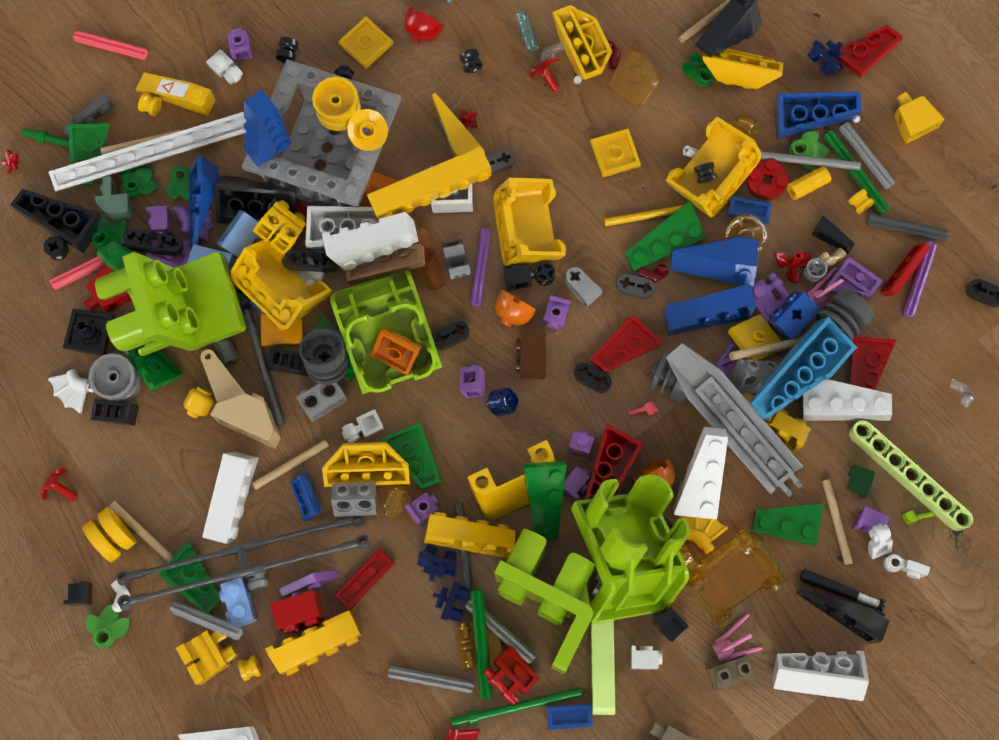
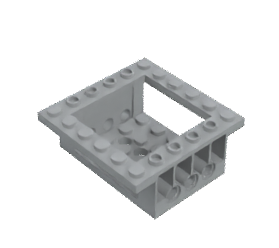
M287 59L270 100L276 106L283 122L297 86H300L305 101L289 137L291 144L283 152L281 159L273 156L259 167L256 166L247 154L242 164V169L262 176L267 184L296 190V199L298 201L313 206L348 207V205L359 207L383 145L373 151H363L351 143L347 130H342L337 135H331L330 130L324 127L317 118L313 107L312 95L314 89L321 81L326 78L341 76ZM345 78L356 88L361 110L371 109L380 113L385 119L389 131L400 104L401 95ZM363 128V133L365 135H368L369 130L367 128ZM326 145L333 146V150L329 153L322 151ZM318 163L326 164L325 169L321 171L315 169Z

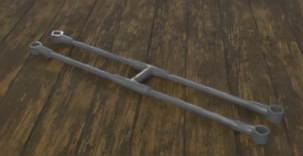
M349 516L338 519L336 522L261 541L258 539L222 548L221 551L149 569L143 568L131 572L121 570L115 577L119 585L125 586L131 580L146 577L148 574L219 556L225 557L238 554L240 569L226 572L224 575L150 594L143 593L131 597L129 595H122L118 598L117 603L121 610L126 611L135 604L147 602L148 599L195 587L265 572L266 569L341 550L347 551L355 548L365 550L370 546L367 535L361 534L356 540L341 543L339 546L268 564L262 563L249 566L246 552L261 548L263 545L334 527L340 528L352 524L354 526H361L364 524V516Z

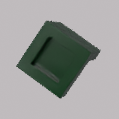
M858 465L852 466L848 473L850 479L847 490L860 494L859 498L861 499L866 498L869 494L875 472Z

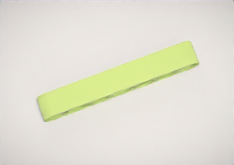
M861 420L850 428V439L930 511H933L949 528L954 531H961L972 525L973 516L970 511L873 425ZM857 427L865 431V436H860L857 433ZM873 442H878L881 445V451L874 449ZM890 456L897 459V466L890 463ZM906 471L913 473L914 480H909L906 477ZM923 485L929 487L930 495H926L923 492ZM940 500L947 504V510H943L940 507ZM957 515L963 518V525L958 524L956 520Z

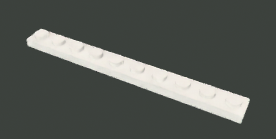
M244 112L49 171L54 189L58 192L245 134L244 123H246V119L244 118Z

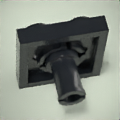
M73 308L63 348L65 350L100 356L106 355L110 339L106 324L115 319V317L110 314Z

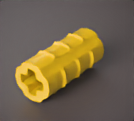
M822 166L789 183L786 186L787 191L793 200H797L830 183L831 176L827 168Z

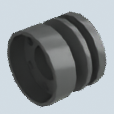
M841 288L831 299V303L826 304L817 313L816 318L819 321L830 317L852 341L860 333L859 329H864L872 321L874 313L862 297L852 290Z
M327 328L315 329L306 334L301 340L299 346L300 356L311 380L318 384L327 385L336 383L346 375L350 366L349 357L343 339L336 331Z
M665 350L663 355L657 360L650 377L649 391L654 392L657 384L662 385L659 395H662L666 388L671 389L669 399L682 404L686 395L666 359L670 351Z

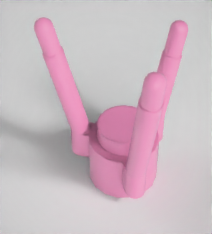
M837 267L829 271L812 290L807 292L810 299L820 309H823L826 304L831 303V301L825 303L827 300L826 294L844 281L839 279L822 291L820 289L817 291L836 272Z
M749 613L740 618L721 637L714 640L716 644L712 648L720 662L723 660L728 662L733 658L762 650V646L733 653L735 651L734 647L752 638V634H748L732 643L729 640L724 641L750 616Z

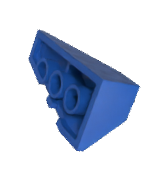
M199 155L189 171V247H193V244L199 238L215 195L214 185L221 177L218 174V166Z
M737 236L731 237L728 240H716L708 244H696L673 249L670 270L732 284H750V286H754L759 239Z

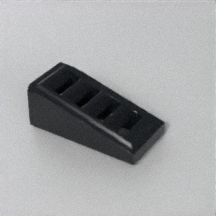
M825 216L821 217L812 233V236L837 249L842 248L848 254L855 244Z
M271 347L267 362L269 370L309 377L305 367L304 370H300L302 363L300 353ZM277 355H280L279 363L275 364ZM285 357H289L287 366H284ZM294 358H297L296 367L292 368Z
M94 399L90 420L135 426L139 407L128 402ZM102 405H105L103 416H100ZM112 406L111 416L109 417L110 408Z

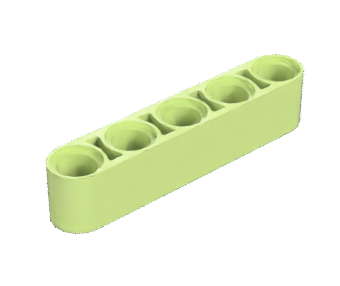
M614 620L595 624L591 623L592 715H615Z

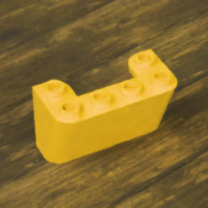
M547 440L527 449L531 457V463L555 461L553 451ZM488 468L468 476L469 485L483 515L489 520L498 519L529 504L525 474L496 487ZM480 476H484L488 479H481L476 481V479Z

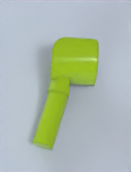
M914 510L903 514L902 517L906 524L910 525L918 520L933 517L934 512L916 515Z

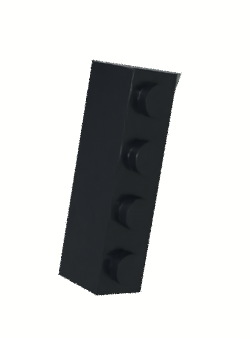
M21 189L10 204L18 214L52 235L59 237L82 253L91 244L92 236L97 232L101 216L100 212L90 211L77 205H70L64 201L54 200L25 189Z

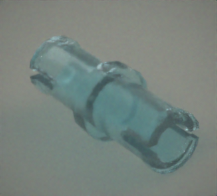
M525 11L524 14L519 12L515 15V18L520 28V37L524 40L527 52H535L539 49V46L534 36V27H531L527 12Z

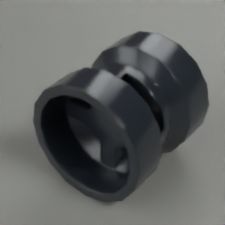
M281 37L278 44L280 49L276 52V59L282 63H285L287 59L295 62V51L298 50L299 42L290 37Z

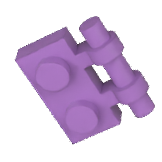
M775 272L768 276L771 284L768 286L763 279L756 282L754 286H750L756 306L755 309L768 324L769 319L772 317V312L778 307H782L786 302V297L789 295L783 286L784 282L781 278L777 277ZM776 290L782 299L777 301L772 291Z

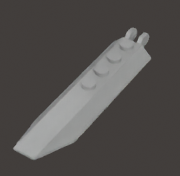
M683 343L666 356L687 399L713 428L726 429L728 435L727 445L770 494L778 486L790 497L792 495L791 490L783 483L788 478L792 480L796 487L801 488L803 486L794 475V472L804 466L719 368Z

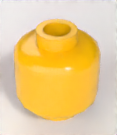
M201 386L190 389L183 402L184 408L188 410L186 414L196 419L199 416H207L215 402L212 396L213 393Z

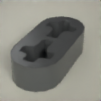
M504 149L486 156L491 166L492 175L509 170L514 165V155L510 150ZM503 156L508 159V163L502 161Z
M622 274L616 282L617 290L624 295L649 299L655 292L654 282L647 278ZM624 280H628L629 285L627 288H623V284H621ZM644 285H648L649 290L647 293H643L642 288Z

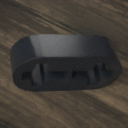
M974 279L966 286V294L971 299L991 307H999V300L995 301V297L992 296L997 293L999 298V286L981 279ZM975 285L979 286V287H978V290H979L978 293H975V292H974L975 289H974L973 287H974Z
M456 321L437 330L432 335L436 349L445 350L464 341L469 336V327L463 321ZM457 327H460L461 329L465 328V330H463L464 334L461 336L459 333H456L454 335L452 334L457 332ZM438 336H441L442 338L450 336L445 339L444 344H441L440 342L436 343L438 341Z
M580 363L575 367L574 377L579 383L598 393H605L610 389L612 381L608 374L587 363ZM587 369V374L592 377L590 378L586 375L583 378L580 377L579 370ZM594 378L599 381H601L602 378L605 379V384H607V386L603 385L601 388L598 387L599 383L596 380H594Z

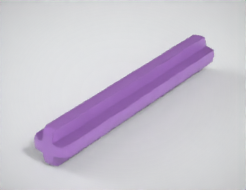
M489 228L480 229L470 304L477 307L481 306L491 239V229Z
M931 241L926 242L931 248L917 267L903 310V315L912 318L916 313L937 248V244Z

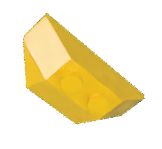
M572 5L553 11L552 14L560 42L575 73L583 80L602 74L612 54V49L597 18L576 9Z
M726 49L711 58L704 53L702 59L717 81L726 85L742 86L745 89H759L781 77L784 65L783 62H776L774 59L732 49Z
M386 442L343 443L322 467L324 487H332V484L366 482H375L376 485L410 484L409 464Z

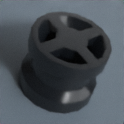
M477 49L466 50L459 56L461 62L464 63L463 70L465 73L476 72L483 66L482 61L478 58L479 52Z
M714 162L694 167V171L698 174V184L718 178L713 170Z
M53 236L44 242V251L53 260L60 261L67 257L69 248L59 237Z
M540 262L535 267V280L542 286L550 285L555 279V267L550 262Z

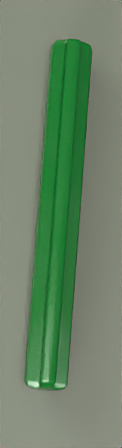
M833 130L824 134V140L839 160L856 162ZM861 167L860 170L847 169L861 190L865 189L867 196L875 201L873 206L878 213L884 214L887 212L890 206Z
M473 589L471 591L479 693L481 699H490L492 697V685L487 681L488 678L483 673L487 667H490L483 589Z

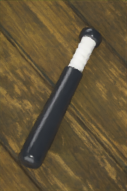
M806 569L800 573L799 579L803 583L853 601L857 600L880 611H883L886 600L880 598L878 600L869 597L856 589Z

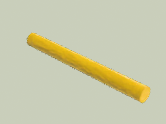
M684 205L604 218V225L606 227L670 216Z

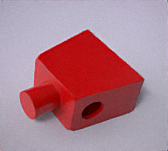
M107 265L86 285L92 296L83 303L89 311H93L101 305L107 312H111L132 301L127 291L106 300L98 298L95 288L96 279L114 272Z

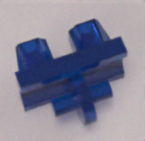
M818 40L812 43L814 47L808 53V57L814 63H817L822 57L827 60L820 67V70L826 76L831 75L836 70L841 71L844 68L834 57V54L838 58L844 55L840 51L843 46L840 41L834 44L829 40L826 43L830 48L829 50Z
M427 544L424 551H420L418 555V566L424 567L423 572L430 574L429 581L434 582L436 577L444 579L445 574L454 577L457 569L456 552L448 550L444 558L436 556L438 547Z
M454 581L448 597H446L448 592L446 587H442L440 594L433 593L432 596L438 599L436 608L441 609L443 603L446 602L441 619L447 622L448 620L461 621L464 610L453 606L456 599L467 603L471 591L461 586L460 582Z

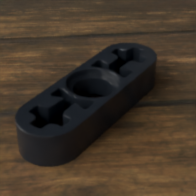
M130 229L123 235L124 243L130 250L175 257L180 255L184 249L181 239L175 235ZM134 237L137 238V240L130 242V240H132ZM152 239L159 240L158 245L154 247L149 246L148 242ZM176 243L177 246H174V248L171 249L170 246H173V244Z
M291 249L286 252L282 259L283 266L291 271L336 272L340 267L336 263L332 265V262L329 261L330 258L326 255V251ZM293 257V260H295L296 262L293 263L292 260H290L289 258ZM314 257L317 260V265H311L307 258Z

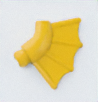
M680 516V519L685 518L690 527V535L687 540L693 541L700 550L703 549L705 554H709L710 551L714 550L712 541L728 529L727 526L719 523L717 519Z

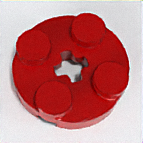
M775 159L761 160L748 175L746 184L753 196L765 198V200H774L783 194L788 184V175L785 168ZM764 176L771 178V184L762 181Z

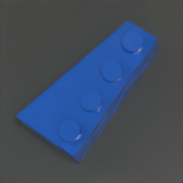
M262 89L244 101V118L246 119V123H244V129L246 130L244 150L256 166L259 167L277 153L287 150L291 141L276 106Z
M861 91L778 94L775 100L776 140L856 119L861 112Z
M750 284L699 298H691L681 303H669L664 308L663 315L668 335L671 336L748 320L756 306Z

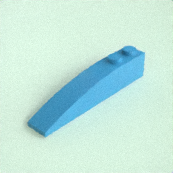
M830 317L816 321L770 374L750 402V405L763 419H767L793 400L798 399L804 393L816 387L822 381L833 376L857 346Z

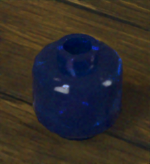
M507 387L491 391L486 404L488 410L493 415L505 416L516 411L519 400L515 392Z

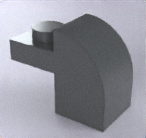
M458 239L442 243L450 280L470 275L471 271L462 240Z

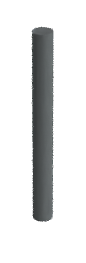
M456 503V516L465 517L463 503ZM460 550L464 590L473 589L469 551Z

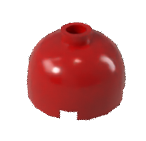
M409 7L404 19V26L411 35L410 39L420 44L421 41L431 42L438 38L445 25L439 24L438 26L439 21L421 11H415L414 13V8Z

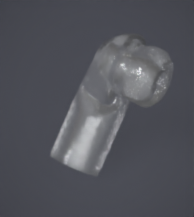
M562 42L545 46L540 55V62L542 63L546 59L553 58L556 53L564 51Z
M952 378L948 387L961 393L960 403L965 407H970L972 402H975V396L971 388L967 384Z

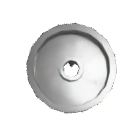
M113 353L102 355L95 360L88 376L90 387L95 394L109 401L126 402L134 398L140 391L143 382L142 377L130 359Z

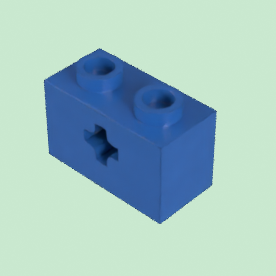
M800 291L790 293L785 299L786 302L782 307H778L772 312V317L768 321L785 339L793 340L821 310L805 292Z

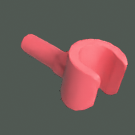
M648 402L641 408L628 411V415L632 416L646 411L649 416H652L659 410L654 402Z

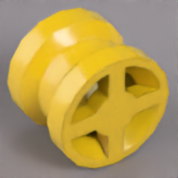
M143 93L138 102V110L140 112H148L149 115L154 117L158 115L162 106L161 98L156 96L153 98L148 93Z
M865 189L856 193L848 201L850 205L855 206L858 215L875 203L872 198L867 196Z
M256 655L250 656L248 660H238V668L244 682L250 680L253 676H262L261 666Z

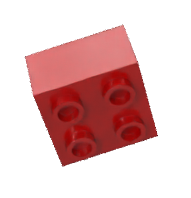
M313 590L270 603L276 629L284 633L293 634L299 632L302 626H309V628L321 624V620L326 619L320 596Z

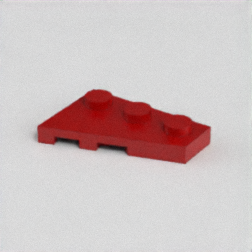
M887 25L867 34L863 39L851 41L841 49L836 48L832 50L831 55L861 78L902 41L903 36Z
M632 315L590 358V361L607 374L657 348L664 342Z
M854 337L853 343L857 348L852 353L850 385L875 390L897 340Z

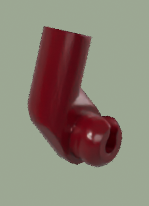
M608 41L612 49L608 68L617 70L621 53L614 43Z
M664 263L659 264L658 268L652 271L640 268L638 277L650 279L655 283L668 275L669 268Z

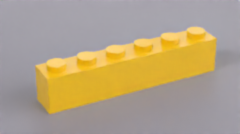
M480 146L367 194V197L379 223L380 218L403 212L408 214L418 206H427L439 197H448L453 191L458 189L464 190L474 182L487 180L492 175L491 166Z

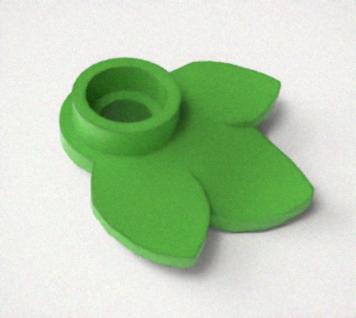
M816 131L804 133L800 140L793 141L789 147L791 155L824 158L830 150L825 145L817 142L819 134ZM796 148H801L802 153L796 152ZM801 164L802 167L808 170L820 168V166Z
M112 605L107 606L99 617L88 615L86 619V629L93 635L94 644L103 649L112 646L115 639L123 637L130 625V619H119V614L112 609ZM106 633L108 639L103 642L102 635Z

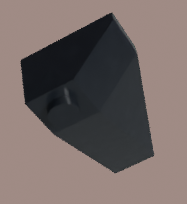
M730 0L695 46L711 58L725 51L728 47L737 45L744 39L751 38L762 25L757 1Z
M221 176L214 185L217 223L230 224L239 210L244 211L255 220L261 219L276 201L280 202L281 200L289 204V211H296V190L231 176Z
M804 588L796 592L801 598L869 644L879 643L884 639L889 620L885 618V614L879 609H871Z

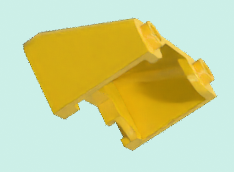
M716 117L707 125L706 137L708 140L683 170L681 168L672 169L665 180L668 185L711 218L719 213L761 159V152L755 140L719 117ZM714 162L713 170L718 178L698 184V174L694 171V167Z
M509 177L495 190L493 205L502 260L505 266L512 267L516 264L528 265L544 261L548 262L560 260L566 256L565 244L560 239L554 240L548 206L556 195L552 179Z
M273 235L268 242L261 240L245 247L231 269L230 276L234 284L279 328L288 329L326 300L332 290L322 281H315L309 286L294 271L286 269L282 264L284 255L270 245L276 236Z

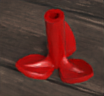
M559 58L544 60L541 64L536 65L529 74L530 78H533L535 73L538 76L544 77L553 93L560 88L548 70V66L553 62L560 61Z
M779 252L776 253L775 257L781 268H790L786 272V277L791 282L797 283L801 278V273L796 267H806L811 259V253L796 252L793 258L790 259L788 254Z
M65 468L54 471L46 479L40 490V496L43 500L46 501L47 492L50 488L72 502L78 496L76 493L57 482V477L67 471Z

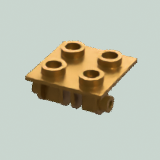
M473 622L454 625L460 669L477 667ZM487 627L490 665L494 664L493 661L502 653L500 638Z

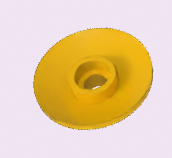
M362 109L354 113L349 119L347 134L351 143L358 149L373 151L385 143L388 136V126L383 116L377 111ZM363 128H367L369 130L368 135H365L363 133Z

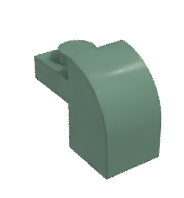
M111 176L102 177L103 184H100L102 196H95L98 207L110 219L117 221L132 220L133 200L127 193L117 194L116 182Z

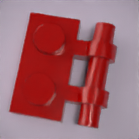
M507 646L493 661L499 668L496 672L490 667H487L483 672L488 678L487 681L492 686L495 685L501 692V697L504 700H508L512 705H515L519 700L514 694L517 690L521 694H526L539 680L536 673L511 646ZM504 675L512 682L509 686L501 680Z

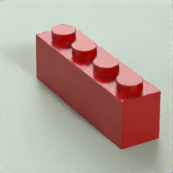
M606 423L585 500L593 499L601 484L610 479H617L619 487L613 495L615 496L644 444Z

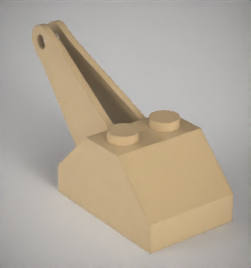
M210 349L204 350L201 353V361L217 400L210 415L219 424L276 449L281 437L273 413L267 406L268 403L264 401L263 397L252 393L251 396L246 394L217 355Z

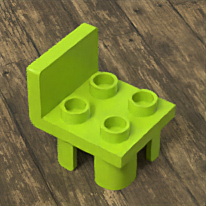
M132 252L123 256L125 268L97 278L95 282L98 298L106 300L127 291L136 311L113 319L106 324L111 342L120 351H129L145 345V347L138 349L140 356L148 355L168 346L192 351L246 330V324L230 276L226 256L219 252H214L177 268L161 263L159 260Z
M409 270L374 278L330 294L331 306L362 394L384 392L391 389L392 384L414 377V380H419L429 376L433 370L442 368ZM384 327L423 346L408 376L370 356L380 331Z
M650 474L639 477L629 494L616 496L613 495L619 487L617 479L606 480L601 484L593 499L575 501L571 507L603 583L590 603V607L593 610L592 624L663 612L669 608L689 580V571L679 549L689 537L690 527L687 520L681 518L669 530L662 513L672 500L673 491L667 481L657 475Z
M523 528L507 562L500 560L494 572L496 582L500 583L497 589L498 595L519 606H522L526 597L541 604L537 615L558 626L562 625L565 617L573 620L551 666L552 669L564 674L593 617V610L589 603L587 582L595 568V564L577 553H570L554 586H551L533 577L545 554L546 539L533 531Z

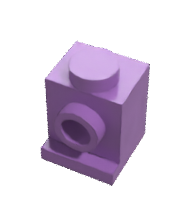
M237 28L232 30L231 34H227L230 53L234 62L254 58L246 30L243 31Z
M167 205L146 207V211L151 216V218H148L149 230L172 235V212Z
M550 295L543 324L552 330H558V328L563 330L570 308V301ZM557 311L560 314L556 316L552 312Z
M471 364L460 368L459 392L466 399L486 396L485 371L480 365Z
M574 431L568 452L588 458L595 437H591V433L587 431Z
M576 466L565 480L564 493L574 501H578L580 498L578 493L583 494L588 489V481L592 474L584 467L580 469Z
M425 492L416 500L407 504L405 508L417 525L420 526L428 520L430 514L434 515V512H440L437 508L440 503L433 494L429 496ZM422 503L428 505L426 510H420Z
M864 506L859 510L853 529L863 528V532L869 535V530H872V527L878 524H886L890 527L888 523L890 516Z

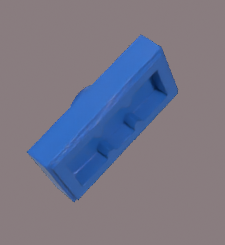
M731 196L727 217L768 225L772 203Z
M302 473L290 481L304 521L320 514L322 510L308 473Z
M591 704L547 707L548 730L593 727Z

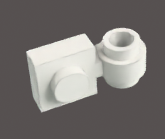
M221 49L206 61L207 65L220 78L223 76L231 85L233 83L236 84L243 75L242 71Z
M374 409L356 418L359 425L354 426V423H350L342 427V435L345 441L354 443L360 439L359 435L361 432L367 438L384 430V427Z
M886 524L873 526L872 530H869L871 541L868 542V554L871 559L892 552L893 544L890 529Z
M896 554L889 555L884 560V567L887 571L894 573L901 570L907 572L906 575L914 579L928 576L930 569L926 565L911 560H904ZM892 560L896 563L895 567L891 563Z

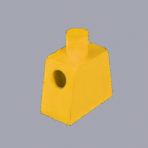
M905 92L897 97V101L901 106L895 112L894 118L905 144L939 128L944 121L941 114L924 96L912 100L909 94Z

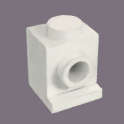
M630 646V669L657 670L659 665H662V651H653V646H640V650H636V646Z

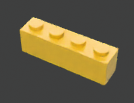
M741 393L749 403L754 398L751 393ZM784 409L778 411L772 423H767L794 454L804 445L811 429L805 421L790 417Z
M434 512V515L430 514L428 517L424 543L508 559L515 546V530L510 529V526L498 524L496 527L489 525V522L477 520L475 523L468 521L466 517L455 516L454 519L447 517L445 513Z
M348 610L322 622V626L319 628L314 626L304 630L301 633L302 636L289 637L283 640L282 646L278 648H273V646L265 648L279 674L293 675L299 671L298 667L304 664L307 666L313 665L319 661L318 657L324 654L327 657L339 651L338 647L344 644L348 647L359 642L358 637L362 636V633L353 613Z

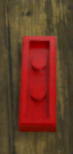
M926 243L914 245L880 292L884 296L897 295L931 247Z
M379 548L334 596L348 610H351L394 566L395 562Z

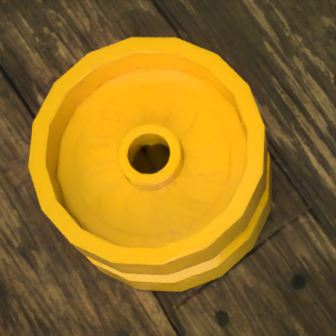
M330 77L321 81L314 89L312 95L313 107L320 123L329 130H347L349 119L354 113L361 110L360 100L354 85L345 78Z
M106 507L97 514L99 522L91 519L82 526V530L95 549L112 563L121 556L119 546L122 549L128 550L137 541L116 513Z

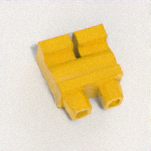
M281 200L274 203L252 231L266 242L277 232L278 234L270 245L285 255L297 240L306 223L304 222L305 216L301 213L294 215L288 210L290 208L289 204Z
M206 630L189 642L176 647L183 663L190 665L187 667V670L196 685L204 684L232 665L230 662L239 655L233 645L225 649L221 647L220 642L227 639L228 636Z

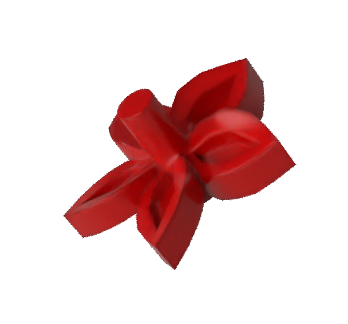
M462 110L463 118H458V120L467 130L469 126L477 128L478 125L475 121L477 112L468 114L467 111Z
M6 150V159L2 160L1 163L7 165V174H10L12 169L18 170V154H13L12 151Z

